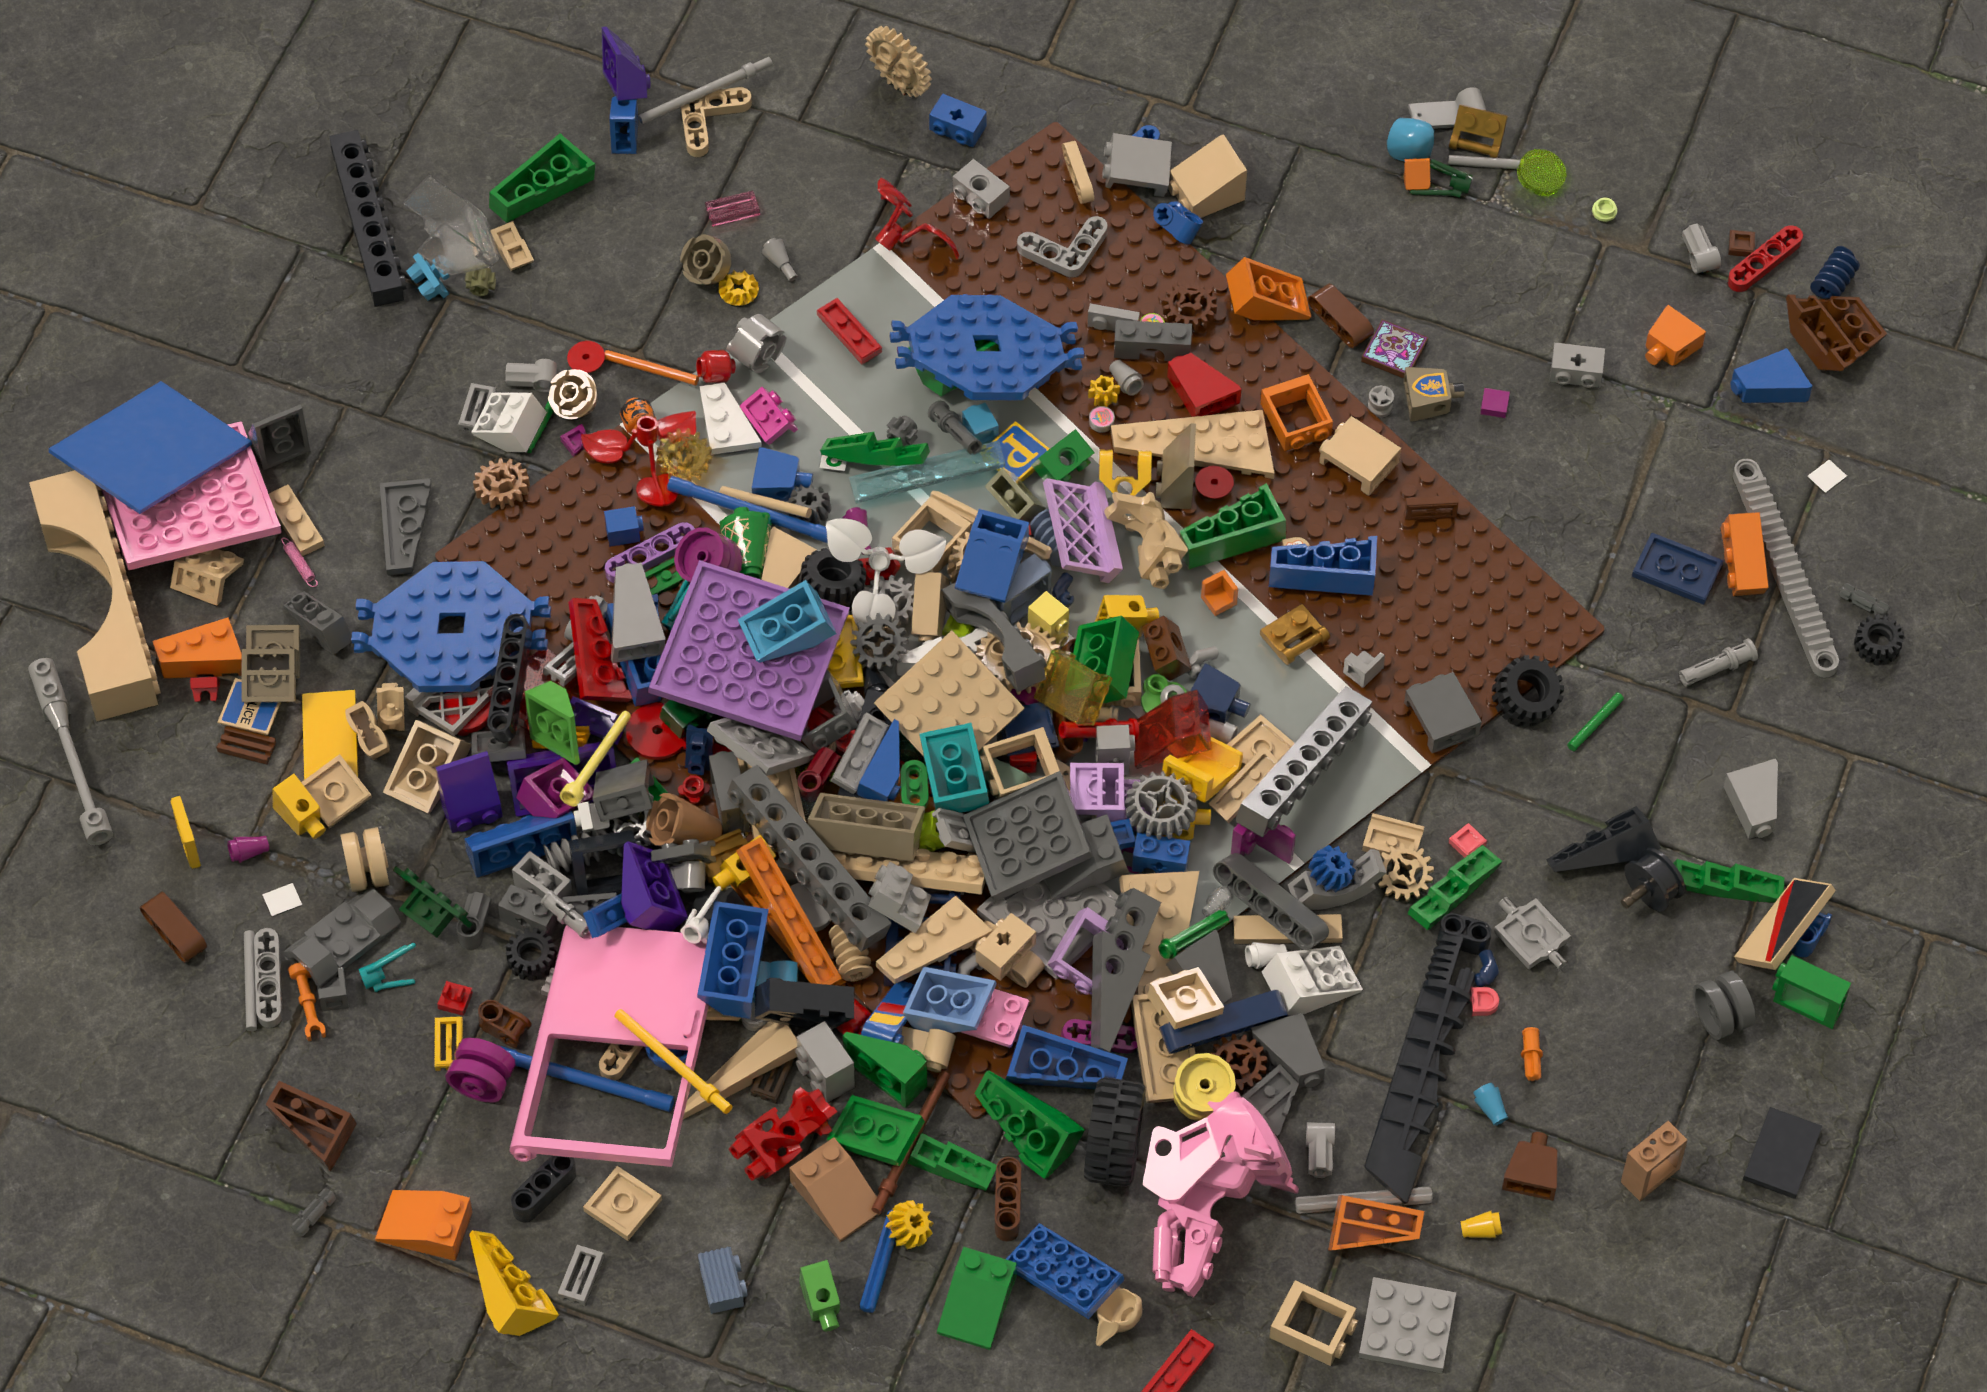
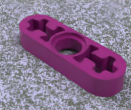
M1079 1019L1067 1021L1062 1028L1061 1037L1091 1046V1021ZM1121 1025L1116 1038L1120 1039L1116 1040L1110 1052L1133 1053L1138 1048L1135 1028ZM1072 1027L1076 1028L1077 1033H1082L1078 1034L1076 1039L1072 1038L1071 1033H1068ZM1087 1028L1090 1029L1088 1041L1085 1040L1086 1035H1083L1086 1033ZM1126 1034L1130 1035L1131 1040H1134L1130 1046L1126 1045L1125 1040H1121Z

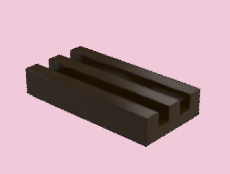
M796 1058L786 1062L773 1093L770 1091L781 1065L772 1070L764 1090L760 1089L766 1073L756 1077L750 1091L751 1096L756 1097L758 1095L763 1100L770 1099L772 1103L777 1104Z

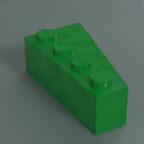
M1267 483L1260 486L1259 491L1252 495L1248 493L1240 497V501L1236 504L1220 508L1219 513L1214 516H1206L1180 530V538L1188 548L1183 559L1188 568L1192 569L1286 539V519Z

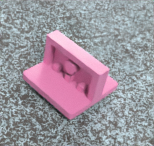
M994 989L977 1030L962 1031V1033L1006 1047H1012L1013 1043L1018 1041L1022 1029V1020L1029 1001L1028 999Z

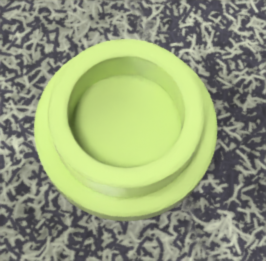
M1600 198L1593 205V216L1599 221H1611L1617 215V206L1610 198Z

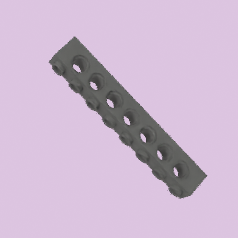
M1345 686L1243 800L1235 822L1261 837H1264L1270 829L1275 830L1281 820V816L1283 814L1287 816L1292 810L1294 801L1296 799L1300 801L1303 798L1309 784L1313 786L1317 782L1321 771H1327L1332 764L1334 756L1342 754L1346 747V742L1348 740L1352 742L1357 736L1359 728L1361 726L1365 727L1372 717V713L1369 711L1373 701Z
M756 765L733 778L727 791L731 802L741 809L747 821L757 828L766 843L771 845L779 854L780 860L790 867L795 873L797 880L812 893L816 903L823 906L832 922L839 925L844 931L849 942L862 952L886 937L892 923L885 915L869 907L871 898L759 766Z

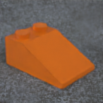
M1246 257L1226 274L1235 314L1252 320H1309L1311 318L1301 277Z
M392 1190L375 1241L456 1261L472 1215L470 1198L445 1191Z

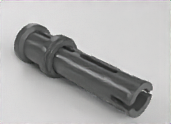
M936 401L929 407L928 417L933 422H937L943 432L950 433L969 454L975 455L981 450V441L960 422V417L956 412L949 410V405L945 401Z

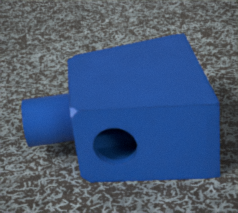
M616 96L612 97L610 110L612 153L636 154L637 99L618 101ZM623 126H628V134H622L620 132V128Z
M759 447L752 483L753 494L785 502L791 498L792 490L796 491L800 485L804 488H809V485L813 483V473L800 472L798 457Z

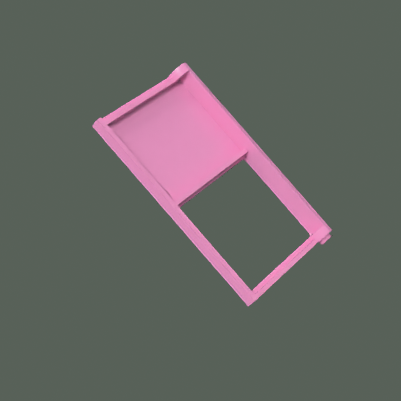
M568 925L565 926L510 1145V1153L516 1160L527 1162L534 1159L537 1154L672 1167L691 1086L683 1077L667 1145L664 1149L531 1137L555 1038L648 1047L614 1017L619 1009H623L667 1049L688 1050L685 1065L694 1072L709 1007L708 1004L697 998L707 943L702 941L696 944L690 943L679 932L617 927L596 938H592L589 931L581 938Z

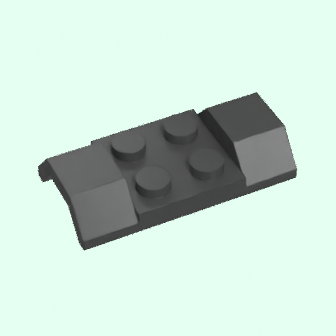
M365 889L349 902H343L304 932V936L286 949L284 955L287 958H295L309 971L315 984L321 988L338 975L339 967L347 968L401 926V921L392 905L375 889Z

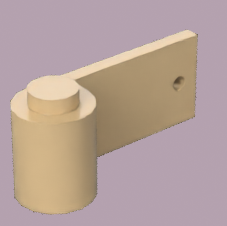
M902 1027L903 1045H907L913 1051L918 1050L925 1056L927 1070L941 1072V1069H947L956 1038L954 1034L939 1029H930L929 1032Z

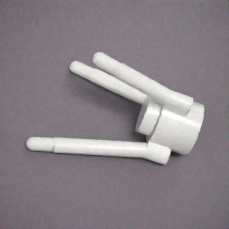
M716 887L698 914L696 909L691 911L686 924L680 930L688 942L693 944L700 941L707 943L709 923L704 918V915L717 898L721 887Z

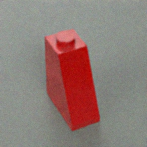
M1189 353L1184 356H1177L1168 362L1167 377L1192 417L1213 415L1240 404V386L1194 354Z

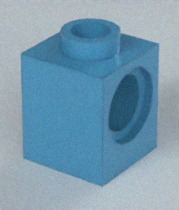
M986 402L972 405L962 411V424L981 441L982 446L991 443L999 436V425Z

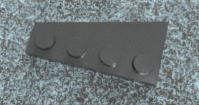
M431 478L380 483L387 575L413 573L432 486Z

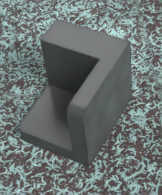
M343 967L338 968L339 977L332 978L318 989L322 1011L349 1007Z

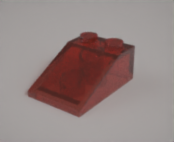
M1198 690L1171 696L1137 719L1139 736L1135 741L1134 751L1136 769L1162 763L1169 755L1178 759L1212 750L1208 706Z

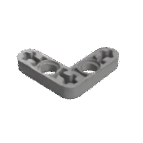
M1099 216L1089 218L1068 248L1035 233L1024 232L1018 236L1017 251L1023 257L1068 277H1077L1084 271L1106 238L1107 222ZM1097 227H1100V229H1097V230L1094 232L1093 237H1092V236H1091V235H1092V229H1096ZM1029 242L1033 243V245H1028V247L1024 246V244L1027 245ZM1081 243H1087L1091 248L1083 251L1077 246ZM1047 251H1054L1057 256L1049 259L1043 254ZM1076 256L1077 265H1072V267H1069L1068 264L1071 265L1074 262Z

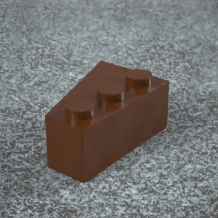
M278 1081L266 1103L271 1114L331 1172L357 1125L352 1114L281 1081Z

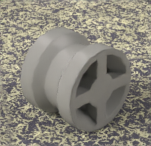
M1375 386L1369 392L1367 408L1379 418L1390 415L1393 409V391L1387 386Z

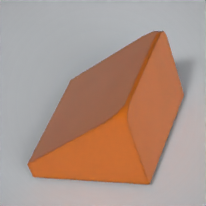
M1429 158L1405 159L1404 184L1406 190L1430 189Z

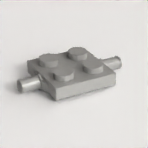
M1508 897L1499 902L1498 905L1501 906L1508 916L1504 921L1495 926L1494 933L1528 969L1546 959H1550L1558 970L1566 965L1567 961L1557 951L1570 941L1571 935L1536 898L1527 905L1518 908L1512 904Z

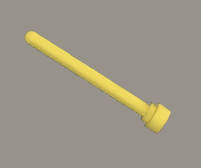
M623 711L577 779L566 784L562 789L560 798L565 804L575 807L584 797L583 787L629 722L631 714L628 711Z

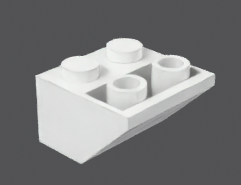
M491 393L472 430V434L506 452H527L547 412L532 393Z

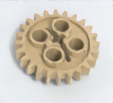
M888 26L875 28L866 38L867 43L865 44L869 48L866 52L872 56L870 61L876 64L874 68L881 71L880 76L886 77L888 84L892 83L896 90L900 88L903 95L907 93L909 97L913 95L915 97L921 96L929 89L928 87L931 86L930 81L932 80L929 76L931 71L926 68L928 63L921 59L923 55L916 52L917 47H912L910 40H905L902 33L897 35L894 28L892 30Z
M1017 622L1016 626L1020 630L1021 636L1024 639H1029L1036 653L1040 652L1046 661V667L1044 668L1046 679L1026 688V691L1031 693V687L1034 686L1036 689L1041 690V683L1049 685L1050 678H1056V671H1060L1061 663L1060 645L1056 644L1055 637L1049 638L1048 631L1040 633V626L1033 630L1030 623L1023 628L1020 622ZM987 632V638L982 637L981 645H977L976 655L1007 690L1011 692L1015 688L1005 676L1002 662L1004 647L994 635Z

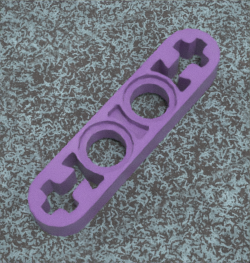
M679 523L610 558L605 564L606 578L614 583L615 571H612V569L624 565L625 561H628L630 564H636L632 558L638 554L646 557V560L642 562L644 571L675 556L676 548L684 537L680 536V534L684 533L686 535L695 528L689 523ZM659 543H666L669 548L666 551L660 552L655 549V546Z

